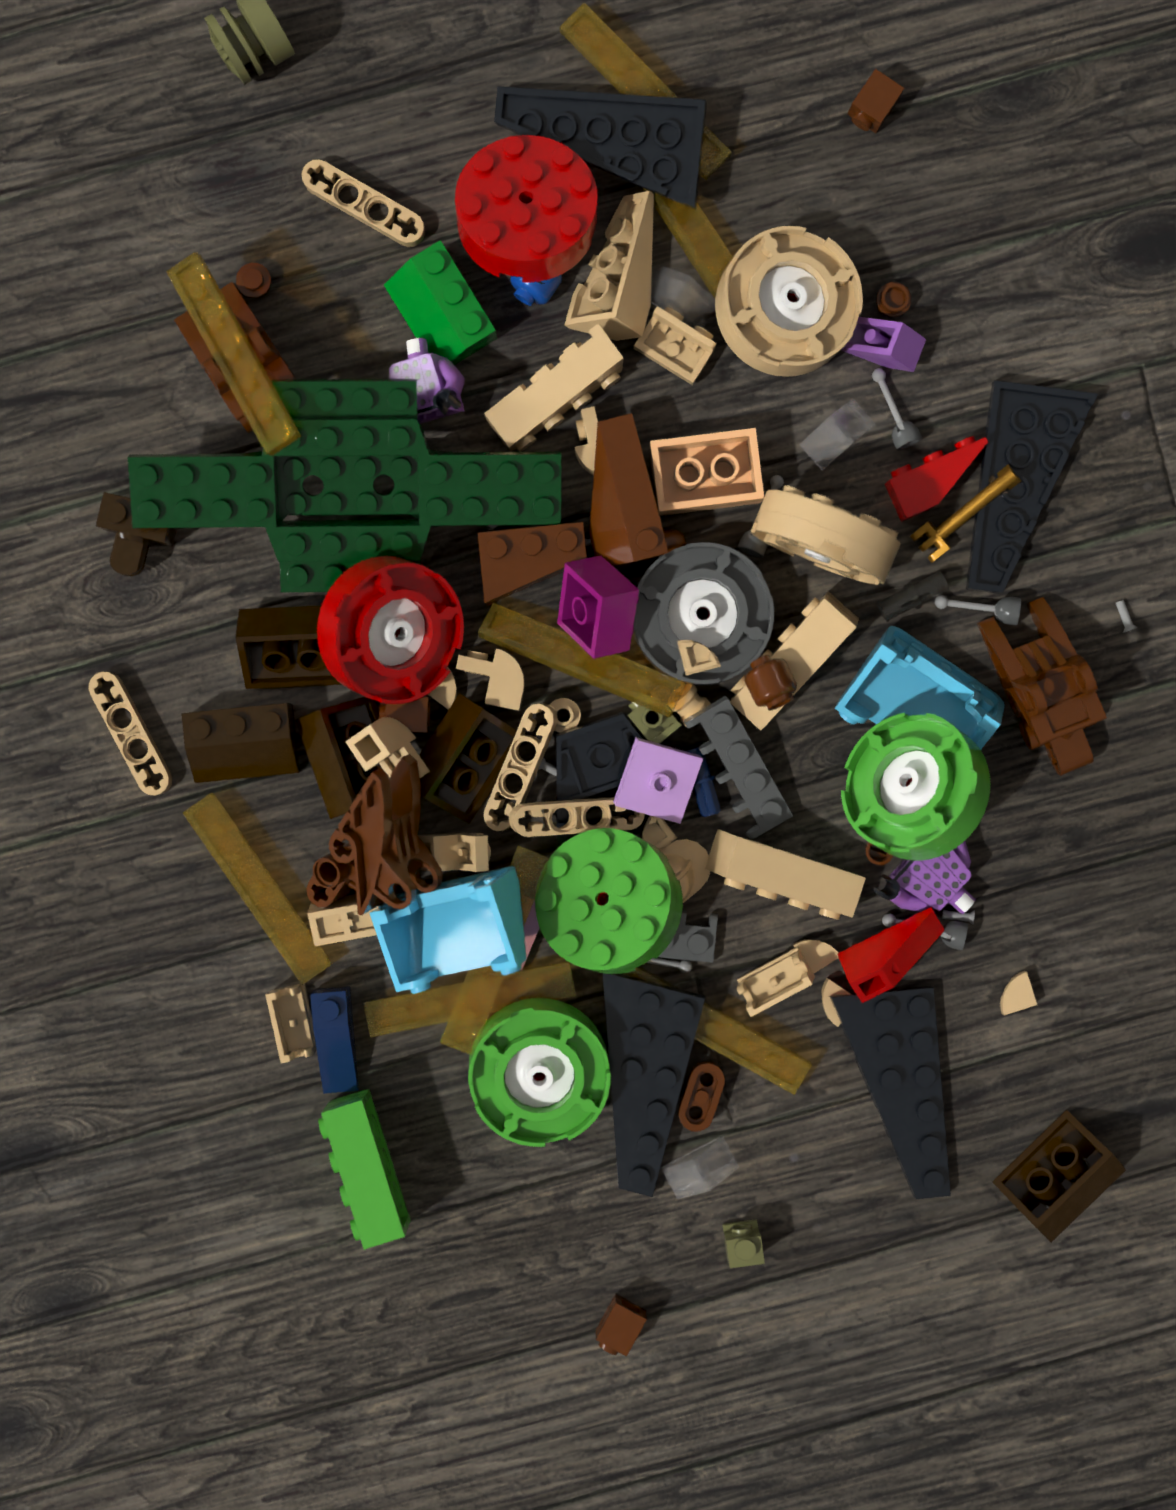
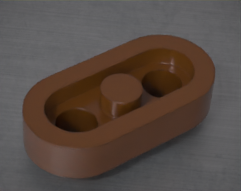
M700 1062L690 1072L678 1108L680 1122L690 1131L696 1132L706 1129L714 1118L724 1088L725 1078L721 1068L713 1062ZM710 1073L713 1076L712 1082L710 1084L701 1083L700 1077L702 1074ZM699 1106L702 1109L701 1115L698 1117L690 1116V1108Z

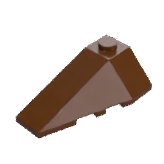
M633 414L597 422L589 528L594 556L601 555L614 566L667 554V544Z

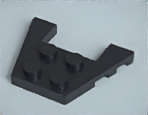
M623 712L556 734V801L583 799L619 786L635 738L643 739ZM565 808L556 810V827H562L569 820V814ZM578 834L556 835L558 844H562Z

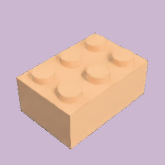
M756 428L650 441L649 453L655 501L659 516L759 504L764 500Z

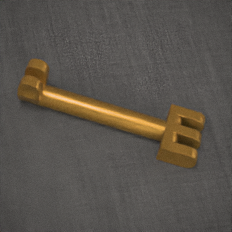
M1009 464L997 473L998 478L937 528L930 521H927L909 536L913 541L919 540L924 533L928 536L929 539L919 546L922 552L933 544L938 548L927 557L931 563L951 548L945 538L1007 488L1011 490L1022 481Z

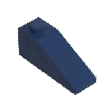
M346 986L315 989L310 996L313 1031L323 1094L358 1091L351 988Z

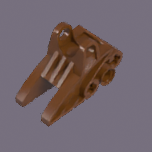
M230 282L219 291L233 311V316L204 335L188 311L174 320L199 360L201 367L209 376L236 420L241 422L248 433H251L261 425H264L266 430L269 431L273 419L272 379H296V377L288 368L285 360L235 284Z
M1044 597L1027 603L1040 639L1012 649L994 617L981 621L977 625L987 646L992 663L997 670L996 673L1005 691L1009 705L1015 716L1022 719L1019 721V729L1024 742L1030 750L1044 745L1055 771L1061 776L1094 762L1093 754L1083 729L1107 719V716L1096 693L1098 687L1089 664L1082 656L1077 655L1054 612Z
M410 754L399 760L391 773V777L382 768L371 773L362 787V791L359 792L350 806V810L346 812L338 828L334 831L329 841L330 853L314 863L313 876L307 885L308 898L315 906L321 908L328 907L347 896L353 889L357 894V910L359 915H364L384 902L395 909H403L415 901L416 889L428 893L441 885L443 880L441 867L418 837L421 812V784L417 760ZM346 839V840H348L349 843L346 844V843H344V842H342V841H344V840ZM422 867L427 868L432 873V884L426 883L420 877V869ZM402 888L406 892L405 901L395 896L400 893Z

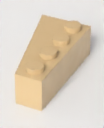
M599 323L588 331L592 337L583 345L581 342L577 344L574 342L563 351L564 353L558 358L559 364L554 366L550 363L543 366L530 378L532 384L526 388L524 384L519 385L484 413L486 420L509 452L516 448L519 452L525 450L536 441L534 435L543 428H546L547 431L552 430L565 419L562 415L572 407L576 411L581 409L593 399L590 394L601 386L606 390L620 380L619 373L622 372L624 358Z
M829 591L820 600L815 597L801 613L805 617L797 626L791 623L778 637V640L782 643L773 653L767 649L762 655H769L771 660L779 658L786 661L797 683V689L792 695L805 684L857 627L859 618ZM744 675L731 689L735 695L730 703L758 729L762 730L782 707L768 711L767 707L757 706L745 684L744 678L746 675Z
M717 829L705 868L725 877V885L744 890L747 884L757 888V895L776 900L779 894L789 898L787 904L804 910H808L809 904L820 907L819 914L839 920L841 914L853 918L866 879L855 873L812 859H806L781 849H775L757 841L744 839Z

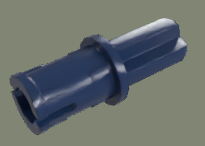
M699 747L687 750L686 752L700 755L703 758L693 787L700 814L703 817L715 815L721 810L712 781L716 779L715 775L711 776L706 756L702 755Z

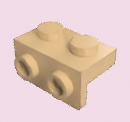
M657 306L652 318L644 329L643 336L639 337L635 343L634 349L693 385L715 350L716 343L712 341L713 335L700 326L696 325L693 329L682 322L683 316L672 308L666 307L663 310Z

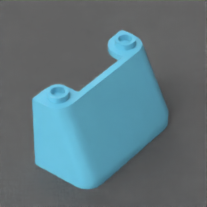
M890 626L838 700L835 709L850 724H864L868 719L878 724L891 716L906 713L908 716L926 715V713L934 714L947 720L970 737L981 750L1001 725L1005 705L1003 700L984 684L904 630Z
M514 866L445 881L437 889L428 893L416 889L415 901L406 908L395 909L384 903L369 913L396 992L410 990L412 994L420 993L431 988L430 982L439 976L491 966L493 971H500L501 975L512 974L522 969L521 964L527 959L520 883ZM406 892L400 893L396 897L405 901Z

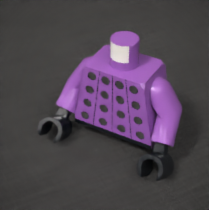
M415 338L406 342L408 359L392 364L389 368L388 379H417V412L420 423L463 412L464 406L460 395L465 383L464 376L448 358L428 353L427 339Z
M966 841L940 857L921 861L904 859L889 876L885 874L881 876L886 879L884 889L879 890L874 887L873 891L884 899L890 900L901 909L922 912L932 907L940 911L949 902L960 914L965 913L976 900L963 888L972 876L968 870L971 859Z

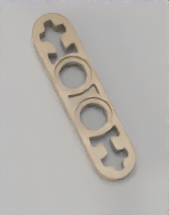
M319 159L312 160L303 167L302 180L307 190L315 196L403 246L414 247L424 239V223L421 217L413 211L325 161ZM321 170H324L323 174L326 180L334 184L331 195L327 194L330 192L327 184L318 181L316 185H313L314 181L310 176L312 172L318 174ZM346 186H352L358 190L357 199L350 204L343 203L339 199L341 189ZM376 203H382L388 207V215L382 221H375L369 216L370 208ZM396 212L400 213L397 216L398 221L408 226L411 221L415 222L416 235L409 233L407 237L403 236V229L393 223ZM393 223L392 229H388V227Z
M111 672L95 674L89 682L88 689L139 788L148 795L164 794L172 785L171 772L123 681L118 675ZM103 678L107 682L113 681L114 686L111 687L110 692L114 699H119L122 696L124 700L123 702L113 704L108 709L105 704L112 703L106 693H99L98 691L102 687L101 680ZM125 708L131 713V723L126 728H119L114 723L113 717L118 709ZM136 739H142L148 746V752L142 759H136L130 754V745ZM153 758L155 759L156 764L149 766L154 774L161 773L163 775V779L159 781L161 786L159 789L156 786H148L147 781L151 778L147 768L139 771L138 765L146 764Z
M549 704L531 705L527 708L521 719L484 810V821L492 830L504 831L511 828L509 818L498 823V816L494 814V810L501 809L506 800L500 799V794L507 799L516 800L515 804L513 802L507 803L504 814L507 816L510 815L515 806L525 803L558 721L556 711ZM542 710L545 711L544 718L548 720V724L540 725L536 735L543 736L542 740L535 736L525 735L526 730L532 732L536 727L537 721L533 719V714L541 713ZM524 741L531 742L535 746L536 755L531 761H525L519 755V746ZM511 773L519 775L522 779L523 786L518 793H512L506 787V778Z
M615 797L532 802L515 806L509 815V823L511 828L518 834L526 837L579 834L599 828L632 830L642 824L645 814L635 811L634 815L628 817V822L623 817L612 816L611 810L615 812L626 810L625 808L615 806L613 803ZM592 806H599L602 810V819L595 825H589L586 821V812ZM559 808H565L569 814L568 822L562 827H555L552 823L554 811ZM525 811L533 817H543L545 828L542 829L543 823L535 821L529 822L526 829L524 825L519 823V818L525 817Z

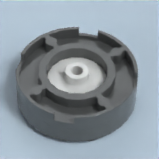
M698 542L676 548L659 557L645 572L637 587L639 589V602L636 606L634 619L636 642L650 664L659 672L675 681L694 685H712L729 680L748 669L750 663L758 659L770 639L774 623V603L769 588L758 567L745 555L730 547L716 543ZM704 609L708 614L707 619L700 620L696 614L697 610ZM692 640L705 645L717 656L721 667L686 676L677 641Z

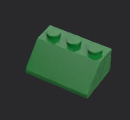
M441 240L410 258L384 284L385 289L414 336L427 339L428 353L446 357L456 365L498 339L495 328Z

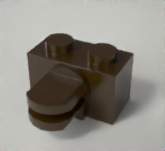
M103 492L96 527L116 533L110 556V566L124 576L133 577L139 575L144 570L148 550L152 542L173 547L177 528H132L131 499Z

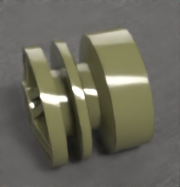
M236 0L241 13L236 19L226 7H221L219 10L227 23L223 27H220L213 14L204 18L214 47L227 68L244 85L252 81L244 65L250 62L259 76L264 73L258 58L262 54H265L275 66L295 54L290 41L266 0Z

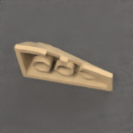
M651 191L623 196L605 231L607 241L599 255L593 254L588 264L592 267V270L585 284L578 283L572 295L565 321V326L569 329L589 333L588 331L599 323L607 336L615 341L643 336L651 306L654 194Z

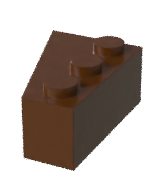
M584 523L478 533L484 603L489 606L536 583L563 573L566 562L588 558Z

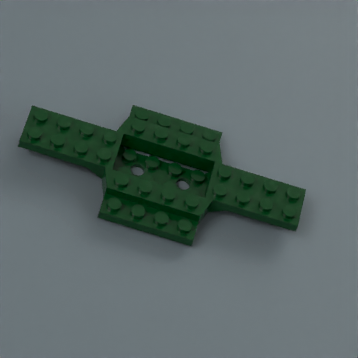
M272 379L273 419L263 451L241 454H130L128 456L132 528L265 527L276 558L280 563L281 593L328 592L334 582L346 570L363 560L373 557L392 556L421 565V556L431 526L561 524V452H447L430 450L417 412V379ZM310 475L318 476L323 482V490L316 495L307 493L303 488V480ZM380 475L390 476L394 481V489L388 494L377 492L373 484L376 477ZM411 514L416 519L283 521L287 515Z

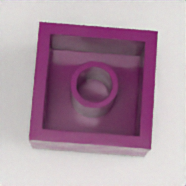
M601 555L566 562L557 624L593 659L630 651L631 638L634 633L636 606L639 602V589Z

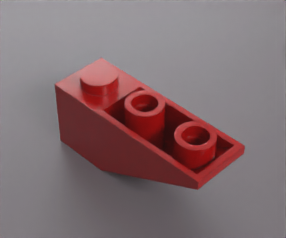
M974 436L968 437L954 444L956 450L944 455L942 450H939L922 458L924 465L912 469L910 464L892 471V479L888 480L884 485L900 521L903 522L937 506L988 443L987 438L984 437L976 441Z
M930 907L838 953L837 955L848 982L860 1001L864 1003L894 988L945 929L933 908Z

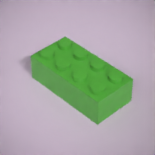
M370 1089L329 1101L321 1112L322 1118L318 1119L322 1137L324 1139L329 1138L333 1150L329 1152L334 1173L340 1172L343 1186H340V1195L345 1207L350 1206L354 1219L350 1220L354 1239L356 1241L361 1240L363 1249H368L405 1237L411 1219Z

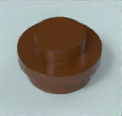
M248 263L239 269L236 275V285L244 296L257 299L263 297L269 291L271 276L263 265Z
M889 282L883 285L876 296V305L879 311L890 318L902 316L911 305L910 291L899 282Z

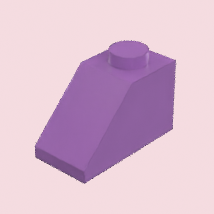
M859 317L853 336L841 351L886 368L914 372L926 339L903 322Z

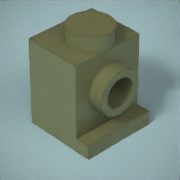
M643 693L628 705L632 712L627 717L648 741L660 744L682 726L655 693L649 698ZM649 711H655L659 716L658 722L654 725L646 722L645 716Z
M757 1219L722 1224L726 1256L730 1268L765 1264Z

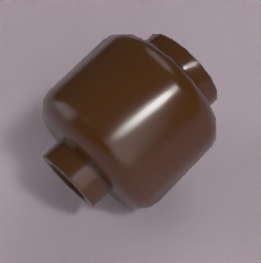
M765 655L750 663L752 670L746 674L744 680L757 706L767 707L768 711L786 705L794 699L792 694L797 689V683L784 659L776 658L771 660L769 655Z

